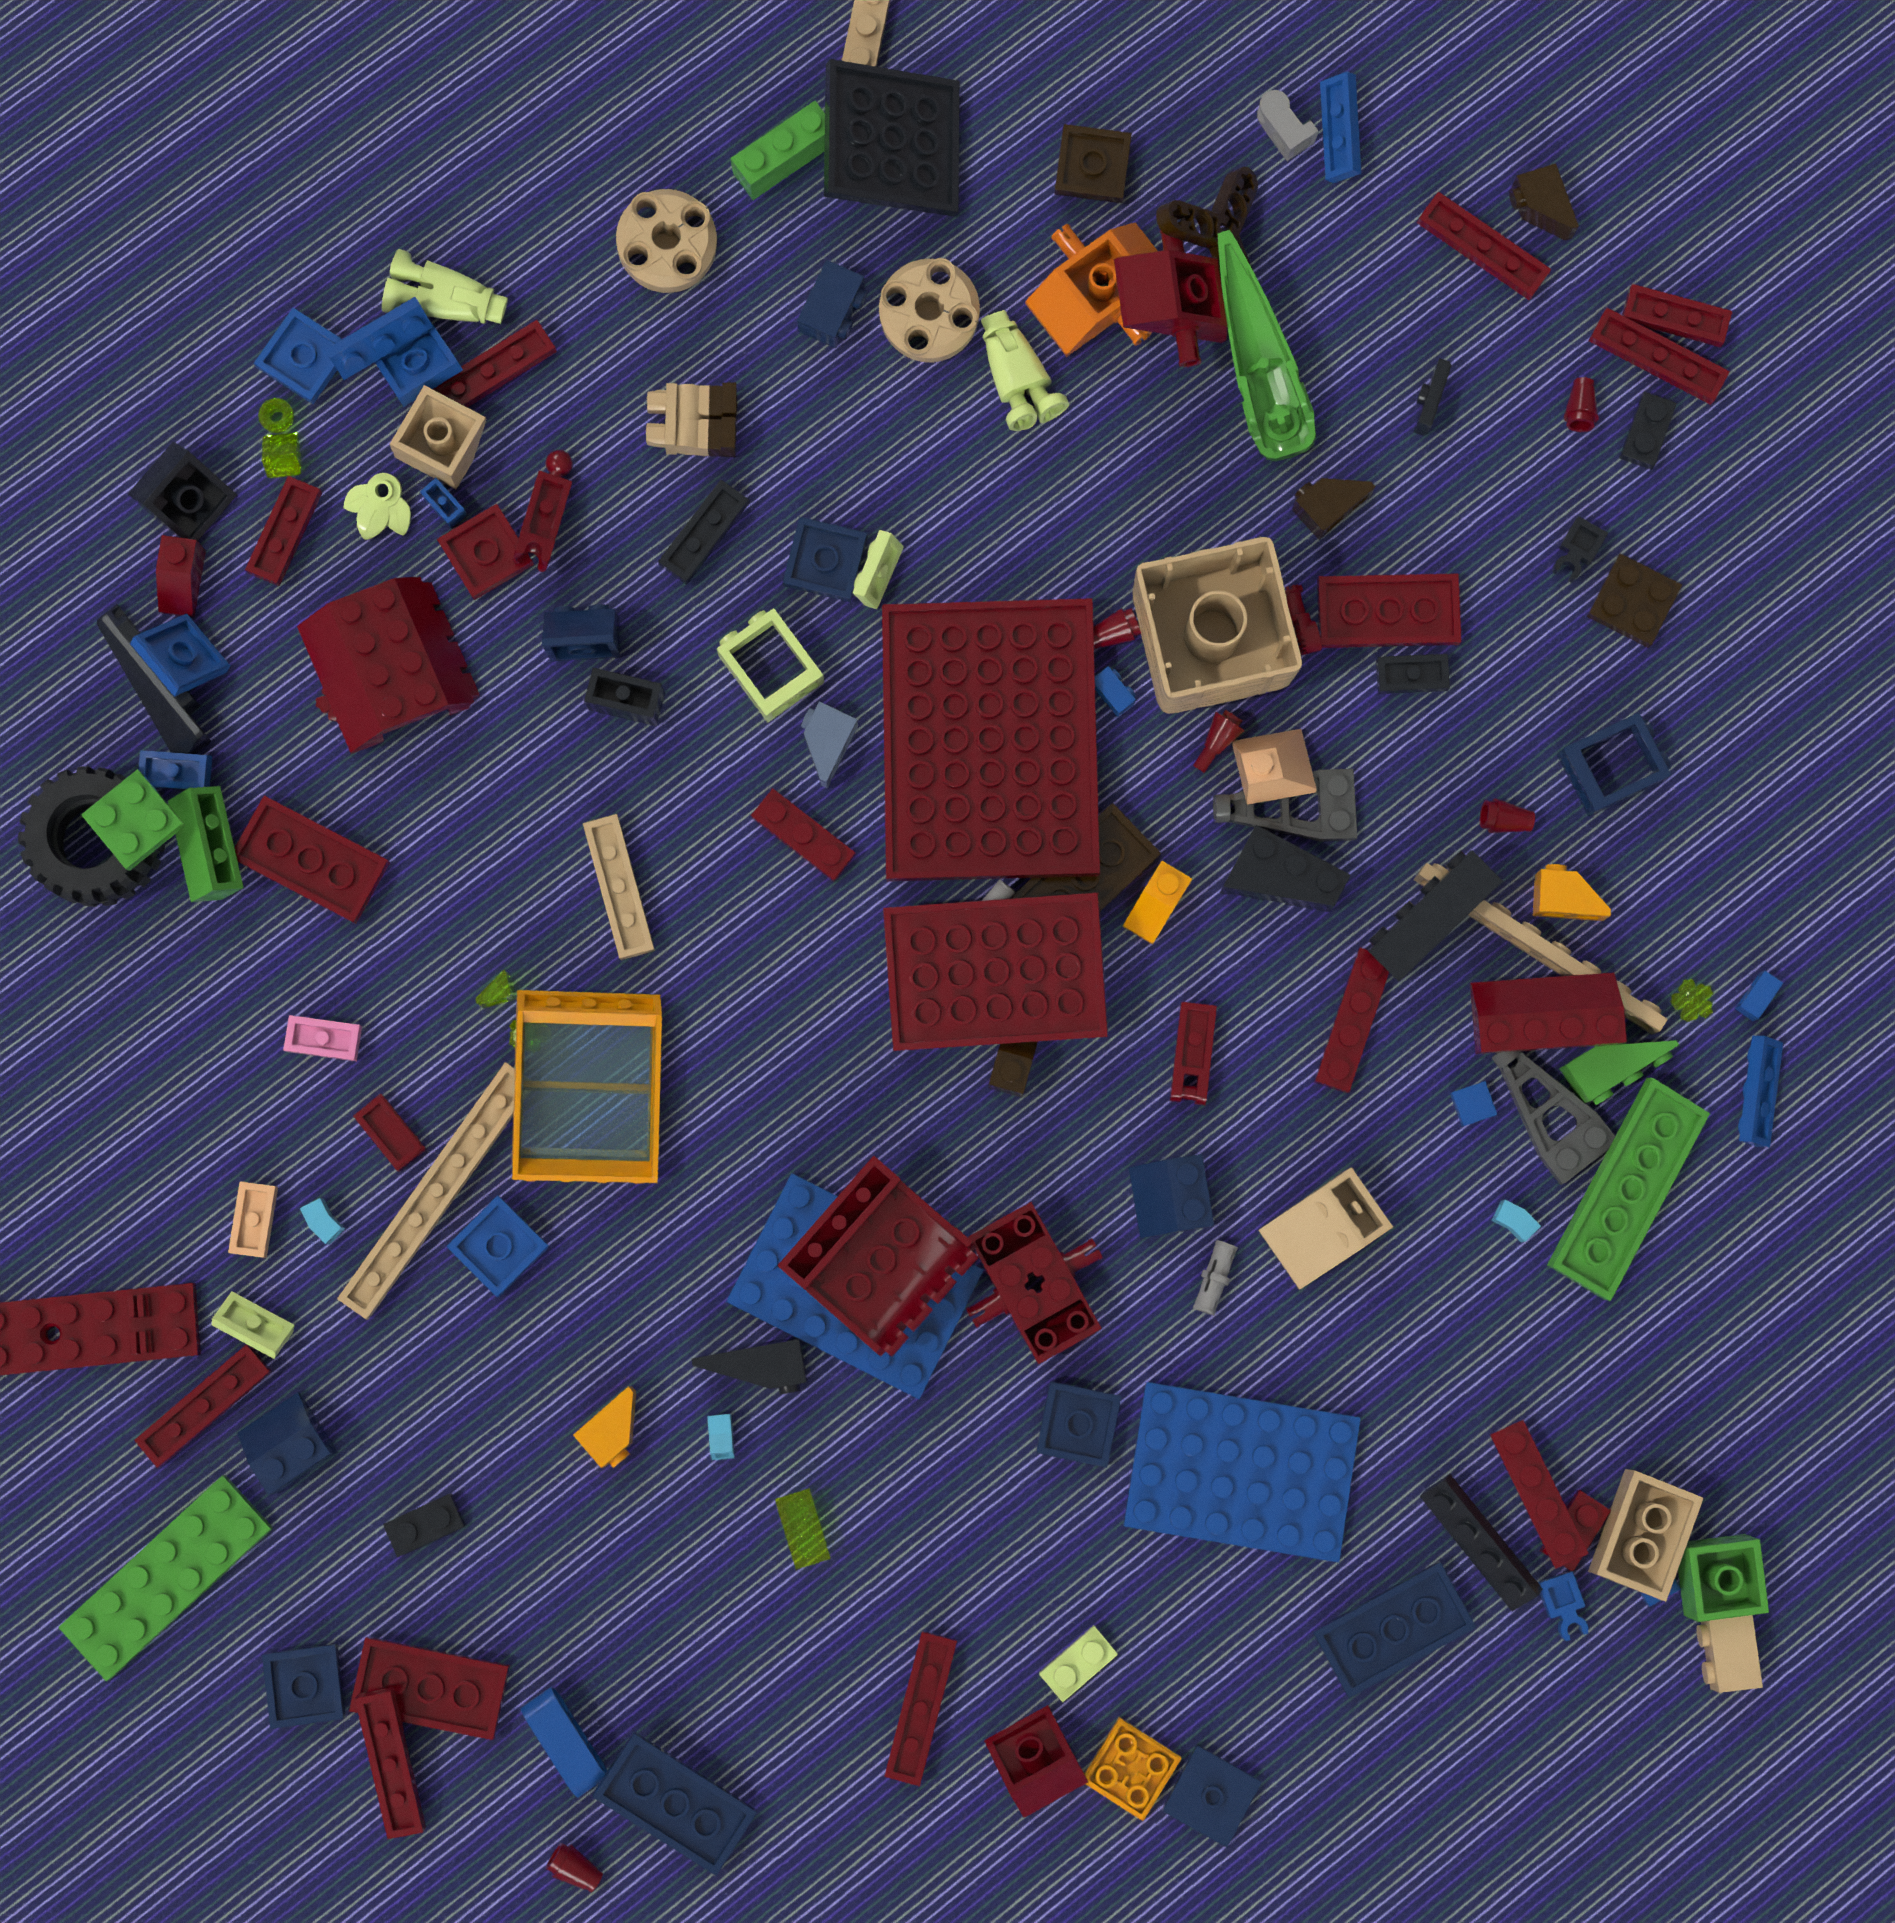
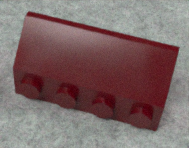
M1615 973L1470 983L1475 1054L1615 1045L1627 1042L1624 1005Z

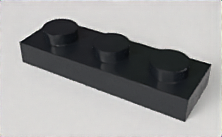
M720 480L659 559V565L687 585L749 505V499L723 480Z

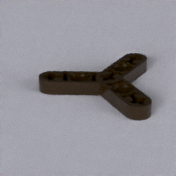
M1245 166L1229 172L1223 181L1211 211L1180 200H1173L1161 205L1156 211V221L1159 229L1167 236L1209 249L1212 258L1218 259L1219 272L1218 233L1230 230L1250 264L1239 235L1257 194L1258 181L1256 175L1249 167ZM1228 201L1232 205L1234 216L1230 212ZM1194 218L1199 224L1200 233L1195 227Z

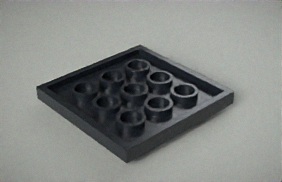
M830 59L826 63L824 197L954 217L959 210L960 81Z

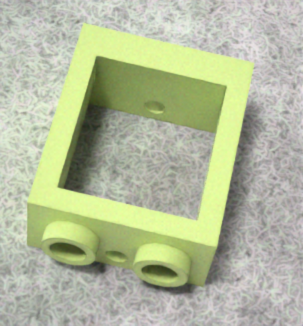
M774 608L767 613L763 610L755 614L748 621V627L739 633L735 630L727 634L720 640L721 646L717 648L720 659L767 723L824 683L823 674ZM773 625L806 671L764 699L732 654Z

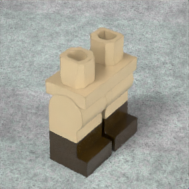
M736 382L722 383V386L667 383L666 390L647 392V412L649 414H666L665 424L647 423V445L665 448L666 454L677 455L679 453L736 458Z

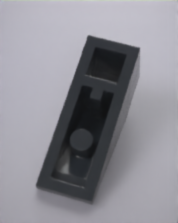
M800 1339L691 1358L692 1365L769 1389L779 1388L780 1395L801 1391L800 1384L808 1382Z

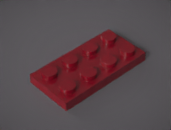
M1459 574L1319 576L1317 579L1319 633L1322 648L1460 645Z
M263 796L234 848L238 863L357 924L390 864L387 859L266 796Z
M366 1637L349 1711L358 1713L355 1697L359 1693L394 1687L402 1722L494 1740L510 1665Z

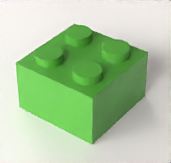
M1740 1534L1688 1541L1678 1568L1683 1614L1685 1617L1697 1622L1769 1613L1760 1539Z

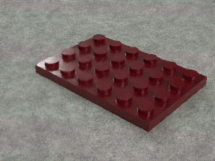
M1098 893L883 908L893 1051L1108 1037Z

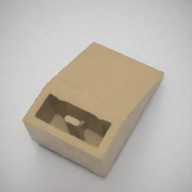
M1351 1167L1258 1231L1300 1290L1393 1228V1226Z

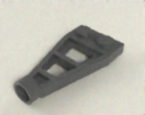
M1330 769L1312 772L1317 788L1319 818L1314 822L1298 820L1290 815V797L1279 799V818L1257 817L1254 814V804L1247 805L1244 791L1231 795L1217 794L1213 796L1214 822H1229L1253 828L1258 825L1267 831L1319 842L1354 841L1357 839L1353 769ZM1230 803L1235 807L1233 814H1231Z
M1522 1051L1501 1052L1491 1057L1501 1071L1538 1157L1560 1185L1566 1183L1609 1149L1615 1135L1598 1113L1526 1057ZM1516 1058V1066L1509 1068L1507 1064ZM1530 1078L1537 1079L1550 1093V1098L1537 1108L1530 1106L1522 1092V1084ZM1552 1106L1564 1108L1576 1119L1575 1129L1559 1141H1554L1548 1136L1542 1122L1543 1114Z

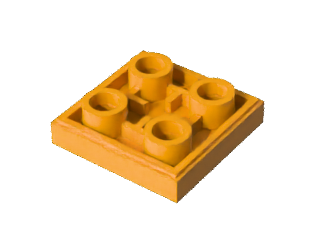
M1118 1717L1084 1773L1088 1780L1086 1785L1144 1821L1182 1757Z

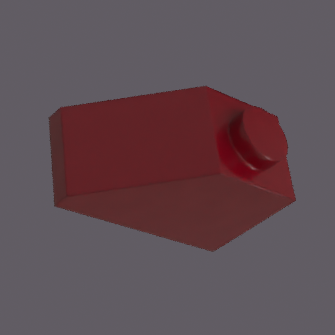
M161 536L156 564L159 613L176 616L188 614L190 618L195 617L206 550L197 540Z

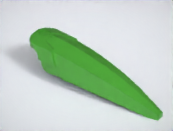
M1230 230L1218 233V250L1226 321L1238 388L1244 399L1242 405L1249 433L1260 454L1267 460L1281 461L1307 452L1314 445L1316 439L1314 410L1304 383L1300 382L1298 367L1270 303L1238 242Z

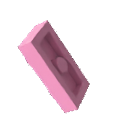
M289 1015L283 1050L291 1053L357 1062L362 1026Z

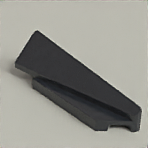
M116 604L99 617L97 626L170 752L197 754L212 742L191 717V714L201 707L192 694L186 691L174 697L130 643L133 637L141 634V632L119 605Z

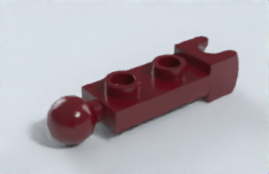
M555 450L547 456L545 465L549 473L538 471L512 558L515 564H519L524 554L534 553L539 559L537 568L540 572L546 571L572 485V481L562 478L568 475L573 468L572 458L564 450Z

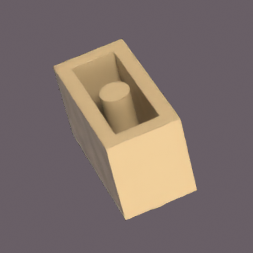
M1753 1615L1703 1621L1701 1625H1697L1698 1642L1700 1647L1705 1648L1706 1662H1702V1674L1705 1683L1710 1684L1711 1690L1722 1693L1763 1688Z

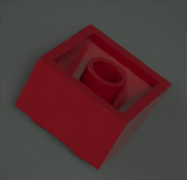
M1048 1705L984 1740L1006 1788L1023 1818L1088 1783L1081 1766Z

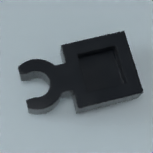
M1577 516L1558 548L1567 553V555L1561 556L1555 562L1552 572L1556 574L1562 565H1568L1572 570L1568 582H1574L1581 572L1580 561L1588 566L1591 564L1608 532Z

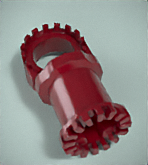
M1292 585L1290 588L1287 586L1285 594L1293 627L1295 628L1296 638L1298 639L1297 643L1301 644L1298 645L1299 649H1301V655L1321 651L1322 644L1318 626L1314 620L1311 621L1310 614L1305 612L1301 597L1303 592L1302 585Z

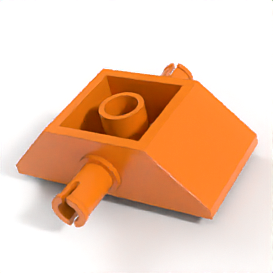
M1136 222L1110 229L1086 247L1073 232L1069 224L1062 226L1063 232L1058 229L1052 235V240L1056 242L1068 260L1051 272L1025 301V304L1066 357L1113 323H1119L1123 328L1114 259L1157 251ZM1098 281L1101 285L1108 283V286H1099L1096 282ZM1123 328L1135 346L1142 343L1141 338L1145 341L1152 334L1149 331Z

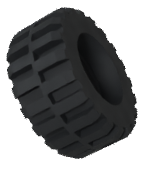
M82 766L77 768V773H72L68 769L57 773L59 780L56 782H52L49 779L43 782L40 787L44 791L38 797L32 793L27 801L32 807L29 813L22 812L19 821L25 825V832L18 833V843L25 847V850L20 854L24 864L31 867L29 873L36 881L42 883L47 890L67 901L89 907H96L98 903H102L105 906L117 904V898L119 897L127 900L136 895L134 891L136 886L141 885L145 887L151 881L147 874L151 868L156 871L158 870L161 861L156 857L158 851L163 852L165 850V843L130 871L123 867L114 854L99 866L82 869L71 864L64 853L63 839L70 821L78 813L94 805L125 780L126 777L121 774H115L110 769L99 767L97 770H93L89 766Z

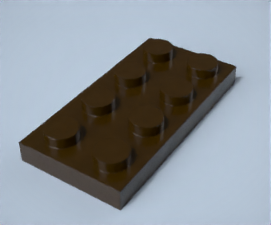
M1111 803L1098 816L1100 876L1031 878L1011 899L1098 893L1101 912L1148 868L1161 853Z

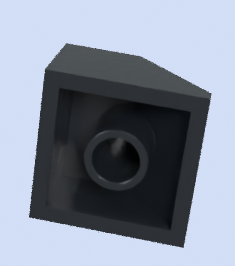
M175 442L168 446L128 493L133 500L179 538L197 541L237 496L234 491L193 454Z

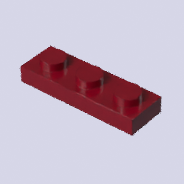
M1631 284L1622 315L1644 327L1721 348L1725 342L1732 311Z
M290 476L287 477L245 568L248 574L280 586L322 495V491L319 488Z
M773 788L751 814L752 819L833 882H835L856 855L852 849Z

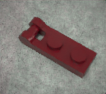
M1189 1002L1180 1003L1170 1089V1101L1181 1102V1099L1194 1100V1104L1206 1105L1217 1009L1215 1005ZM1184 1075L1197 1076L1196 1086L1183 1085Z

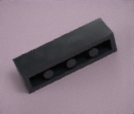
M1470 850L1466 855L1462 851L1458 852L1446 864L1450 871L1440 880L1436 876L1430 879L1420 889L1424 896L1416 904L1413 905L1408 901L1394 915L1398 921L1389 930L1382 926L1368 940L1372 944L1368 949L1369 953L1398 982L1503 882L1473 850Z

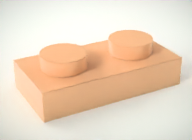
M248 1182L239 1183L228 1253L267 1258L278 1187Z

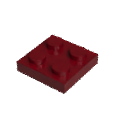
M497 503L437 539L474 601L534 565L528 553L523 555L519 564H515L512 561L518 537Z

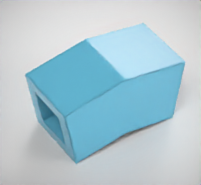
M322 1198L300 1208L309 1228L325 1244L330 1245L345 1230L332 1216L325 1200Z
M1507 1200L1500 1202L1491 1220L1507 1228L1521 1243L1526 1242L1541 1227L1525 1209Z
M731 1414L707 1416L712 1460L735 1458Z

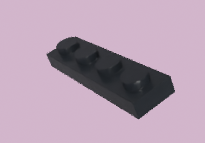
M1451 1474L1427 1488L1420 1495V1498L1512 1612L1541 1593L1543 1588Z

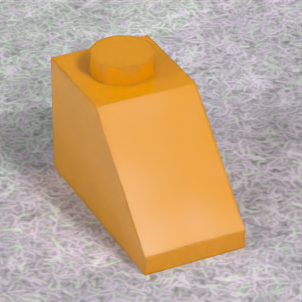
M1161 861L1122 927L1153 945L1188 888L1192 878Z
M1548 864L1545 865V869H1541L1535 874L1533 916L1604 921L1611 916V909L1577 871H1567V866Z
M628 1386L573 1434L601 1468L606 1467L608 1464L615 1468L630 1454L626 1448L633 1442L636 1391L632 1386Z

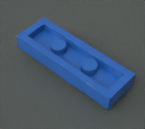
M1348 71L1320 82L1325 180L1332 183L1361 174L1356 75Z
M413 297L325 349L343 380L432 329L433 325L416 297Z
M1752 1035L1751 1047L1747 1054L1749 1064L1747 1080L1743 1086L1744 1103L1738 1130L1740 1133L1739 1141L1757 1147L1770 1148L1783 1042L1767 1036Z

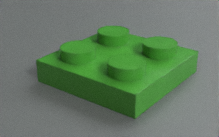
M138 769L81 814L128 871L132 870L186 826Z

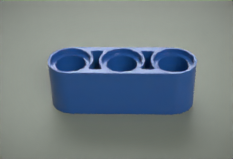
M551 1686L521 1707V1712L571 1792L577 1798L601 1782L607 1769L554 1687Z

